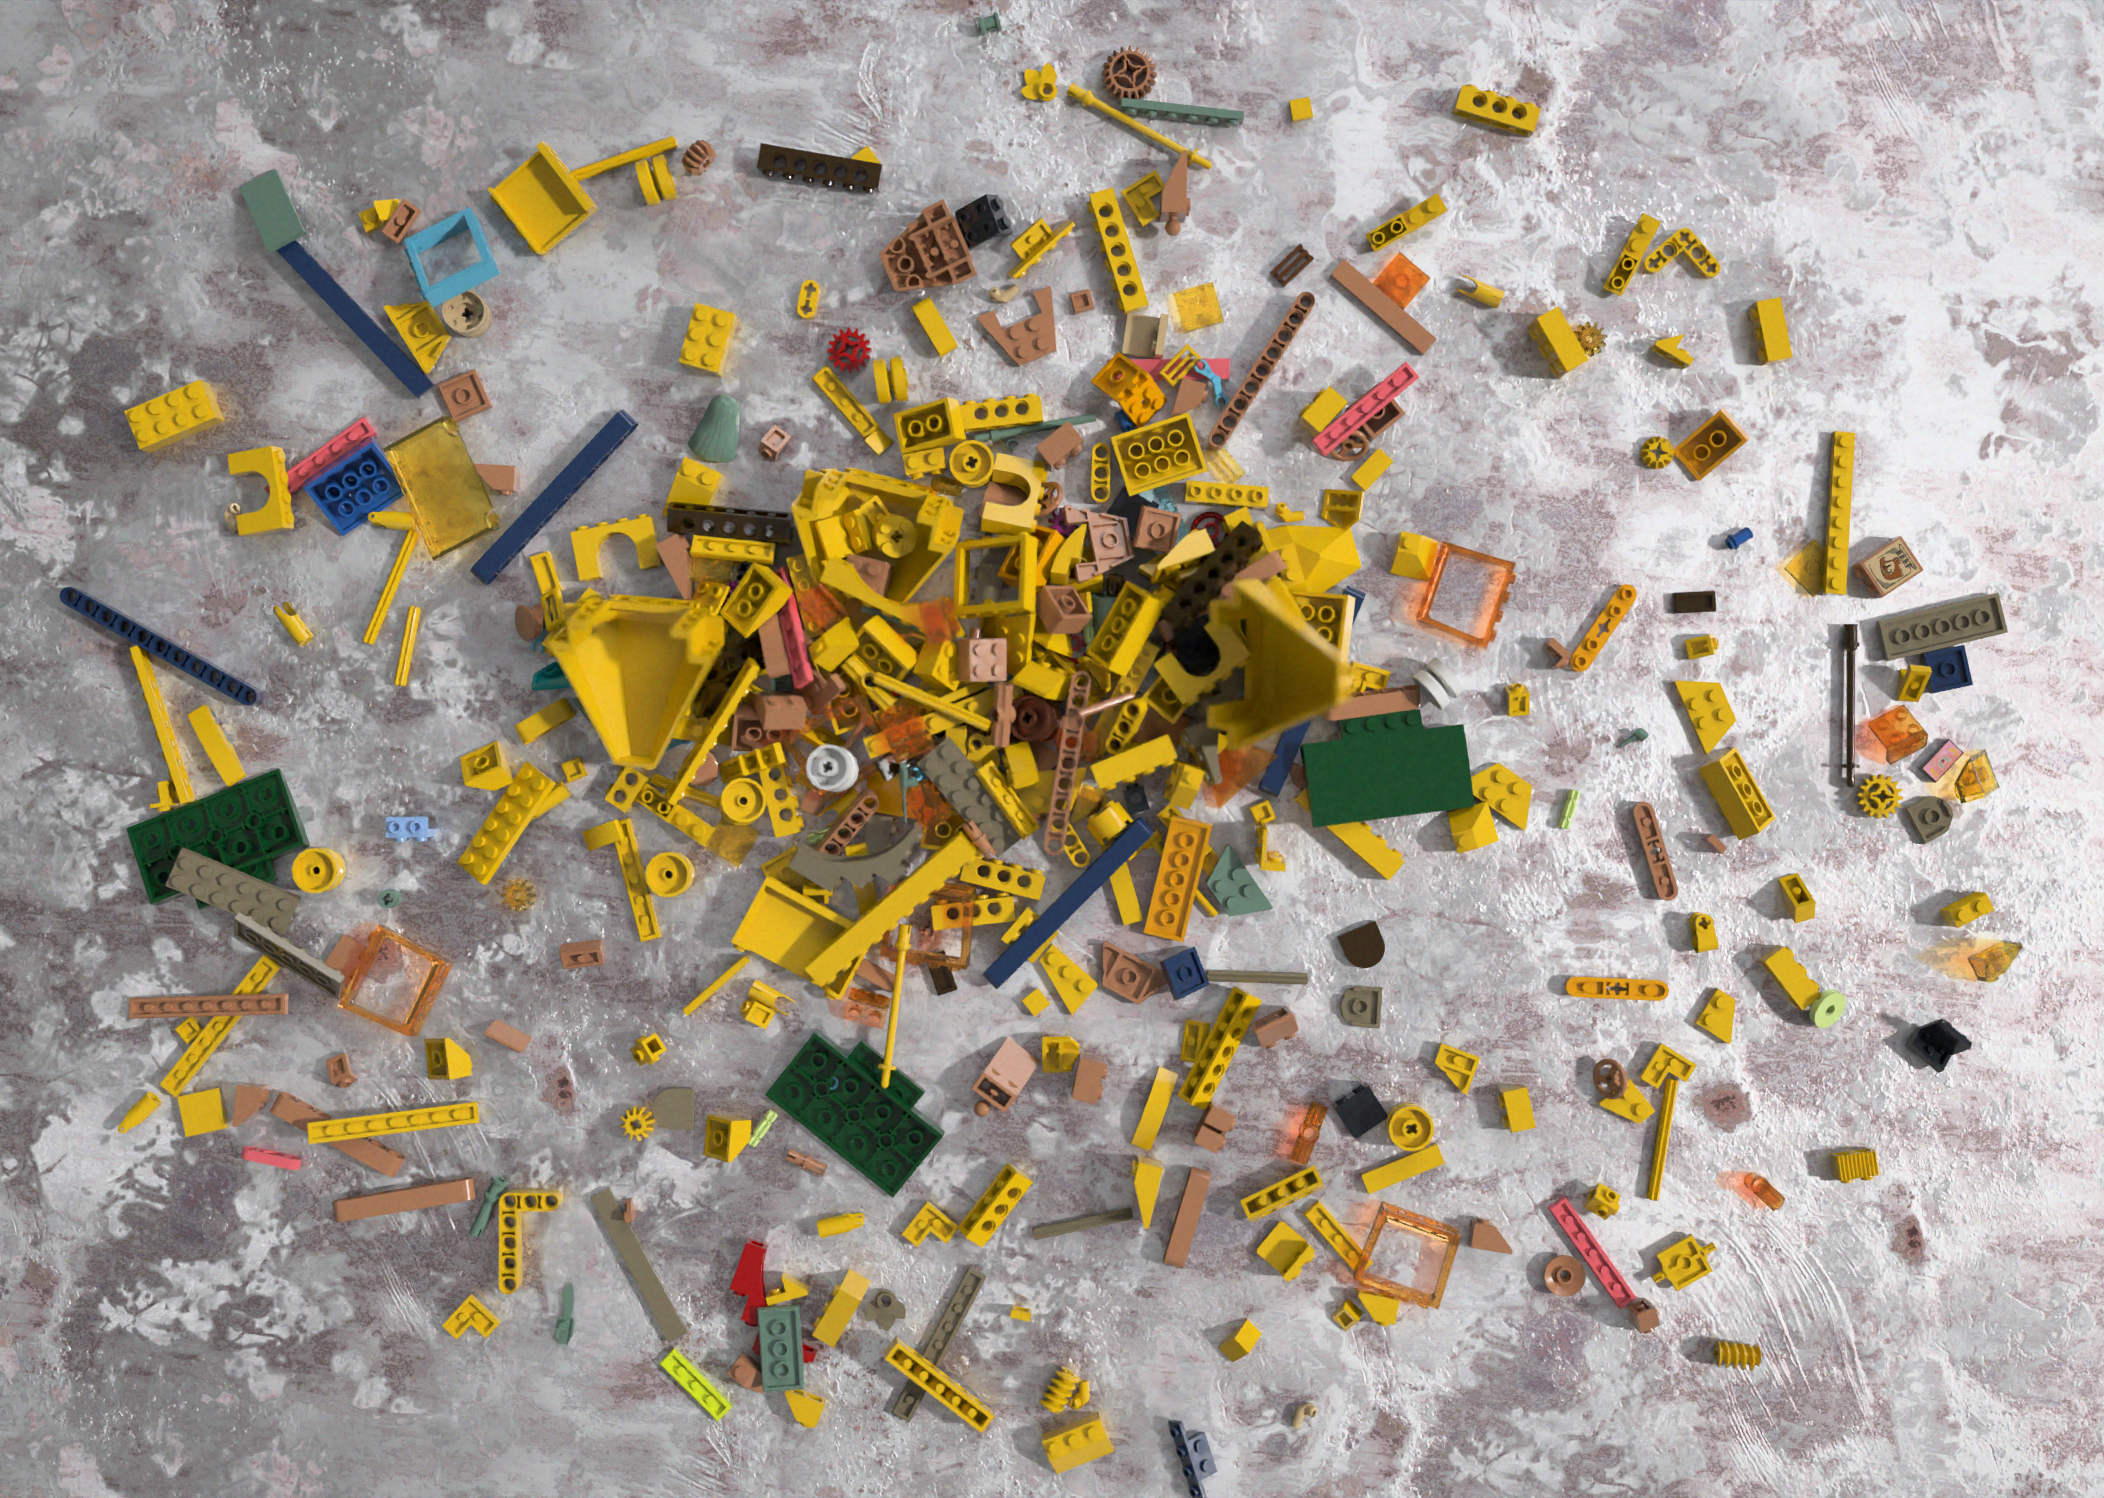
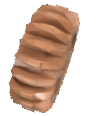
M1131 45L1128 47V51H1125V48L1122 46L1120 53L1114 50V57H1107L1108 62L1103 64L1105 70L1102 71V76L1105 77L1103 84L1107 85L1106 91H1112V97H1116L1118 94L1119 101H1122L1123 97L1139 99L1138 95L1142 98L1146 97L1145 91L1151 93V86L1156 84L1154 78L1157 77V72L1154 71L1156 64H1151L1153 58H1146V51L1140 54L1139 47L1136 48V51H1132ZM1130 60L1136 61L1140 65L1135 66L1130 62ZM1120 62H1123V69L1113 75L1114 68ZM1127 69L1131 74L1133 73L1132 81L1131 77L1126 76ZM1146 74L1144 82L1136 87V79ZM1119 83H1125L1129 88H1124Z

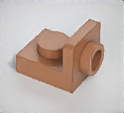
M774 425L760 441L758 451L764 458L775 462L778 454L790 441L791 436Z
M1553 637L1549 638L1544 643L1547 647L1546 651L1552 657H1558L1551 668L1554 670L1562 669L1570 661L1568 657L1571 653Z
M342 1053L326 1060L330 1081L339 1088H346L358 1081V1076L352 1073L348 1054Z

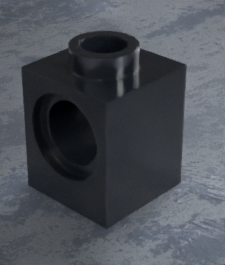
M1138 783L1127 785V790H1124L1123 794L1129 815L1149 810L1143 785L1138 786ZM1133 792L1140 793V803L1133 804L1130 801V795Z

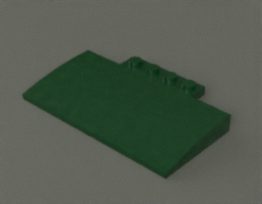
M1420 709L1338 720L1341 740L1302 744L1300 746L1312 828L1474 807L1470 764L1463 724L1423 729Z
M280 768L126 828L149 902L155 906L186 895L165 886L183 847L262 881L272 883L278 880L273 860L310 846L299 812ZM195 898L200 910L213 906Z
M817 1029L765 1095L893 1198L944 1136L945 1131L914 1107L926 1090L896 1067L895 1070H891L889 1086L887 1088L881 1087L882 1069L878 1068V1064H883L884 1056L863 1039L849 1055ZM834 1076L838 1079L839 1084L837 1088L831 1090V1087L836 1084V1081L832 1079Z

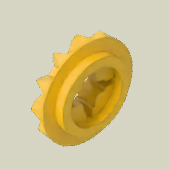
M1661 436L1651 437L1642 445V461L1652 469H1662L1671 463L1675 455L1674 446L1671 445L1669 439ZM1659 446L1660 451L1666 454L1660 455L1657 459L1656 454L1649 451L1656 450Z

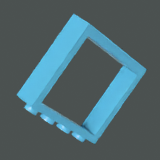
M470 207L404 240L407 247L404 251L408 259L412 261L409 265L412 271L417 274L414 276L415 281L422 288L419 292L424 300L428 299L433 307L500 274L481 224ZM470 228L482 260L430 286L418 254Z

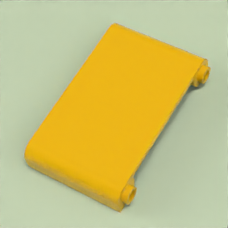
M767 875L731 942L734 944L733 947L741 952L751 950L819 986L804 969L806 963L855 921L808 896H803V893ZM866 953L861 958L855 957L851 961L852 965L844 972L840 970L832 983L829 985L825 983L821 987L825 991L824 995L834 1001L836 998L841 1000Z

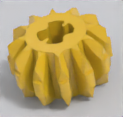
M633 1106L632 1111L627 1109L625 1110L626 1115L620 1117L625 1123H621L619 1127L626 1128L622 1134L625 1136L629 1133V1140H633L636 1136L637 1141H641L642 1136L648 1138V1131L652 1132L654 1130V1127L649 1124H653L655 1119L648 1118L652 1115V1112L649 1111L645 1114L646 1107L644 1106L640 1111L637 1106ZM636 1119L640 1120L639 1124H641L638 1128L634 1126L636 1123H633Z

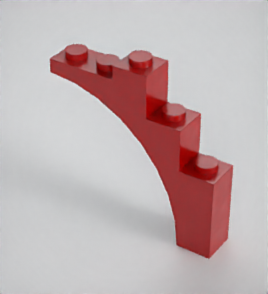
M749 1238L742 1252L730 1290H733V1293L738 1296H749L741 1320L745 1321L744 1323L748 1326L756 1327L759 1326L758 1307H768L764 1283V1260L768 1245ZM758 1331L752 1350L761 1356ZM802 1343L803 1362L813 1363L818 1350Z

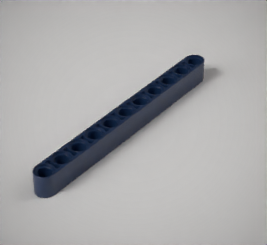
M297 240L276 250L418 399L434 386L431 380Z
M624 409L618 411L473 565L470 572L485 586L494 581L634 432L638 422Z
M1347 585L1342 595H1349L1355 598L1353 626L1366 593ZM1312 718L1282 731L1258 790L1276 798L1279 796Z
M65 587L60 591L59 597L63 604L241 704L258 706L263 702L264 694L257 687L91 594L73 587ZM74 592L76 597L74 601H71V594ZM92 602L93 609L89 611L88 606ZM110 612L111 619L107 621L106 615ZM128 622L129 629L125 632L124 624ZM146 632L147 639L143 642L142 634ZM164 642L165 649L161 652L159 646ZM179 652H182L183 658L179 662L177 655ZM197 662H200L201 668L197 672L195 670V664ZM215 672H217L219 675V678L216 682H214L213 680V674ZM233 682H235L237 685V688L234 692H232L230 688ZM250 692H253L255 696L252 702L248 699Z
M1140 816L985 970L982 976L997 990L1152 836L1155 830Z

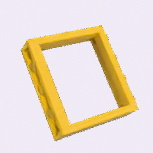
M1018 532L1014 536L1000 534L998 538L983 536L981 540L967 538L964 539V542H956L953 615L962 619L1035 612L1037 538L1028 535L1027 532ZM1021 545L1019 600L968 606L970 551Z

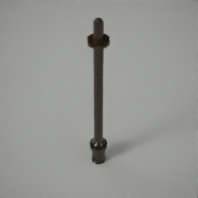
M1844 624L1845 635L1844 643H1842V647L1847 651L1846 764H1842L1841 768H1846V784L1849 788L1855 786V768H1860L1859 764H1855V651L1857 647H1860V643L1857 642L1858 624Z

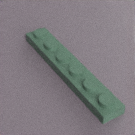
M1122 98L1121 111H1125L1124 113L1127 115L1144 113L1146 117L1152 118L1162 115L1170 120H1176L1177 117L1185 118L1189 122H1197L1198 120H1206L1208 124L1224 122L1227 126L1232 127L1242 124L1244 119V111L1130 98Z

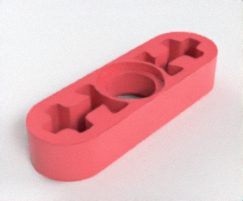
M243 1146L241 1153L242 1159L290 1170H299L302 1161L301 1157L254 1146Z

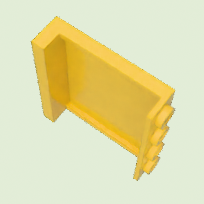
M541 141L536 146L538 151L497 187H488L487 189L491 193V200L497 206L500 205L504 210L502 212L504 217L509 222L512 221L515 224L516 228L514 229L517 234L528 241V248L534 254L537 253L545 256L599 208L552 147Z

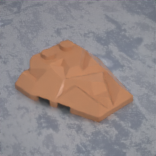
M944 199L926 207L920 212L921 215L913 223L910 222L906 226L907 229L899 237L896 236L879 253L895 292L960 284L978 275L969 248Z

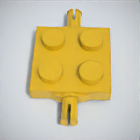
M1688 1234L1655 1253L1660 1262L1661 1271L1651 1277L1656 1284L1667 1278L1674 1289L1679 1291L1713 1271L1708 1263L1707 1254L1717 1250L1713 1242L1701 1247L1697 1244L1693 1235Z

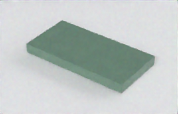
M276 169L239 188L265 247L270 253L307 234Z
M800 1304L758 1307L763 1392L805 1389Z

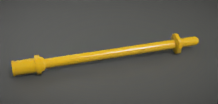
M1073 82L1069 86L1066 95L1082 102L1083 106L1092 105L1180 155L1183 150H1187L1189 166L1194 162L1205 169L1212 168L1210 161L1197 155L1199 149L1196 148L1192 152L1096 99L1092 91H1086Z
M899 924L898 938L894 945L898 950L885 1054L883 1064H878V1068L882 1069V1088L889 1086L890 1072L896 1069V1066L891 1064L906 951L911 948L909 942L912 925Z

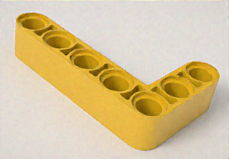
M511 1189L500 1197L499 1289L502 1293L512 1294L522 1284V1212H549L555 1210L563 1202V1195L559 1190ZM507 1196L514 1198V1205H510L507 1202ZM527 1196L534 1197L535 1205L528 1203ZM548 1196H553L556 1199L555 1205L548 1202ZM508 1216L514 1219L515 1224L513 1226L507 1223L506 1219ZM507 1237H511L514 1240V1246L508 1245ZM507 1258L514 1260L515 1265L513 1267L507 1264ZM512 1279L515 1286H508L506 1280Z

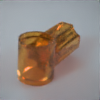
M1755 1172L1748 1173L1745 1176V1187L1752 1191L1772 1211L1779 1209L1784 1204L1786 1198L1767 1179ZM1759 1179V1185L1754 1188V1182Z

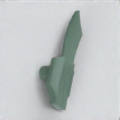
M900 762L899 778L902 790L904 824H907L906 789L908 787H918V778L908 779V769L905 766V762Z
M572 1283L562 1292L564 1311L563 1316L557 1319L555 1330L558 1344L568 1345L569 1340L573 1337L575 1320L571 1317L574 1305Z

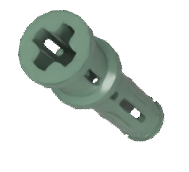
M492 1175V1182L488 1190L483 1194L485 1198L469 1230V1234L472 1236H478L479 1238L482 1236L495 1205L499 1203L504 1188L509 1184L506 1178Z

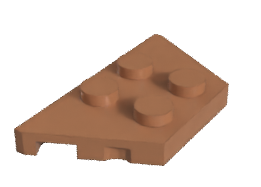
M1104 940L1102 986L1139 1005L1168 984L1161 969Z

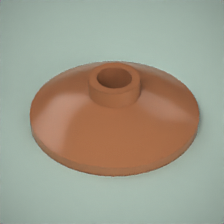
M1560 1255L1549 1261L1544 1271V1280L1549 1290L1562 1297L1578 1293L1586 1279L1585 1269L1581 1262L1569 1255ZM1566 1271V1276L1560 1277V1273Z

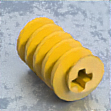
M1716 1340L1714 1344L1716 1366L1720 1367L1722 1361H1724L1725 1368H1728L1730 1362H1732L1733 1369H1737L1738 1363H1740L1741 1369L1745 1370L1748 1364L1749 1370L1753 1371L1755 1365L1759 1366L1761 1363L1760 1346L1757 1344L1752 1346L1748 1343L1744 1345L1740 1342L1735 1344L1732 1341L1727 1343L1724 1340L1720 1342Z
M1061 1366L1062 1371H1055L1058 1379L1051 1378L1054 1386L1047 1385L1051 1392H1043L1047 1399H1039L1042 1406L1055 1414H1059V1412L1064 1410L1063 1405L1068 1403L1067 1397L1072 1396L1071 1390H1075V1383L1080 1382V1377L1064 1366Z

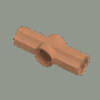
M996 682L994 686L993 706L988 711V718L990 723H992V746L1008 747L1010 725L1016 717L1015 708L1012 706V683Z

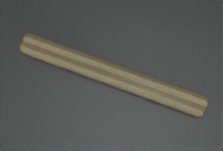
M1207 970L1206 973L1207 981L1308 984L1307 973Z
M1131 1208L1037 1227L1032 1230L1034 1239L1039 1240L1132 1220L1133 1213Z

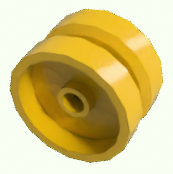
M663 154L652 158L654 171H652L647 160L635 162L639 185L650 207L660 204L661 196L659 190L667 202L678 198L669 166Z
M902 355L890 358V370H888L884 358L873 359L875 383L880 405L891 403V390H894L895 398L898 402L909 401L908 378Z
M969 440L960 443L952 451L949 460L950 470L955 481L963 487L970 489L980 488L988 484L993 477L994 456L989 447L982 442ZM975 462V468H971L969 464Z
M738 778L731 781L722 790L718 799V810L721 817L727 823L734 826H747L754 823L766 807L764 789L756 781L749 778ZM742 799V802L745 801L746 804H740L739 800Z
M326 847L312 848L301 852L294 860L292 866V876L296 885L309 893L334 890L339 887L346 874V865L342 856L334 849Z
M675 851L660 853L653 857L647 865L645 872L646 883L651 891L658 896L668 898L681 895L688 891L694 882V865L683 853ZM668 871L673 873L672 878H668Z
M1403 1102L1389 1110L1388 1116L1385 1119V1130L1387 1136L1397 1147L1405 1151H1417L1430 1143L1434 1135V1124L1430 1115L1421 1106L1411 1102ZM1408 1124L1412 1125L1410 1129L1406 1128Z

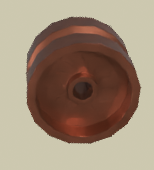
M1023 696L1012 704L1015 708L1016 717L1010 725V730L1017 738L1024 741L1046 742L1058 733L1061 726V713L1054 701L1038 696Z

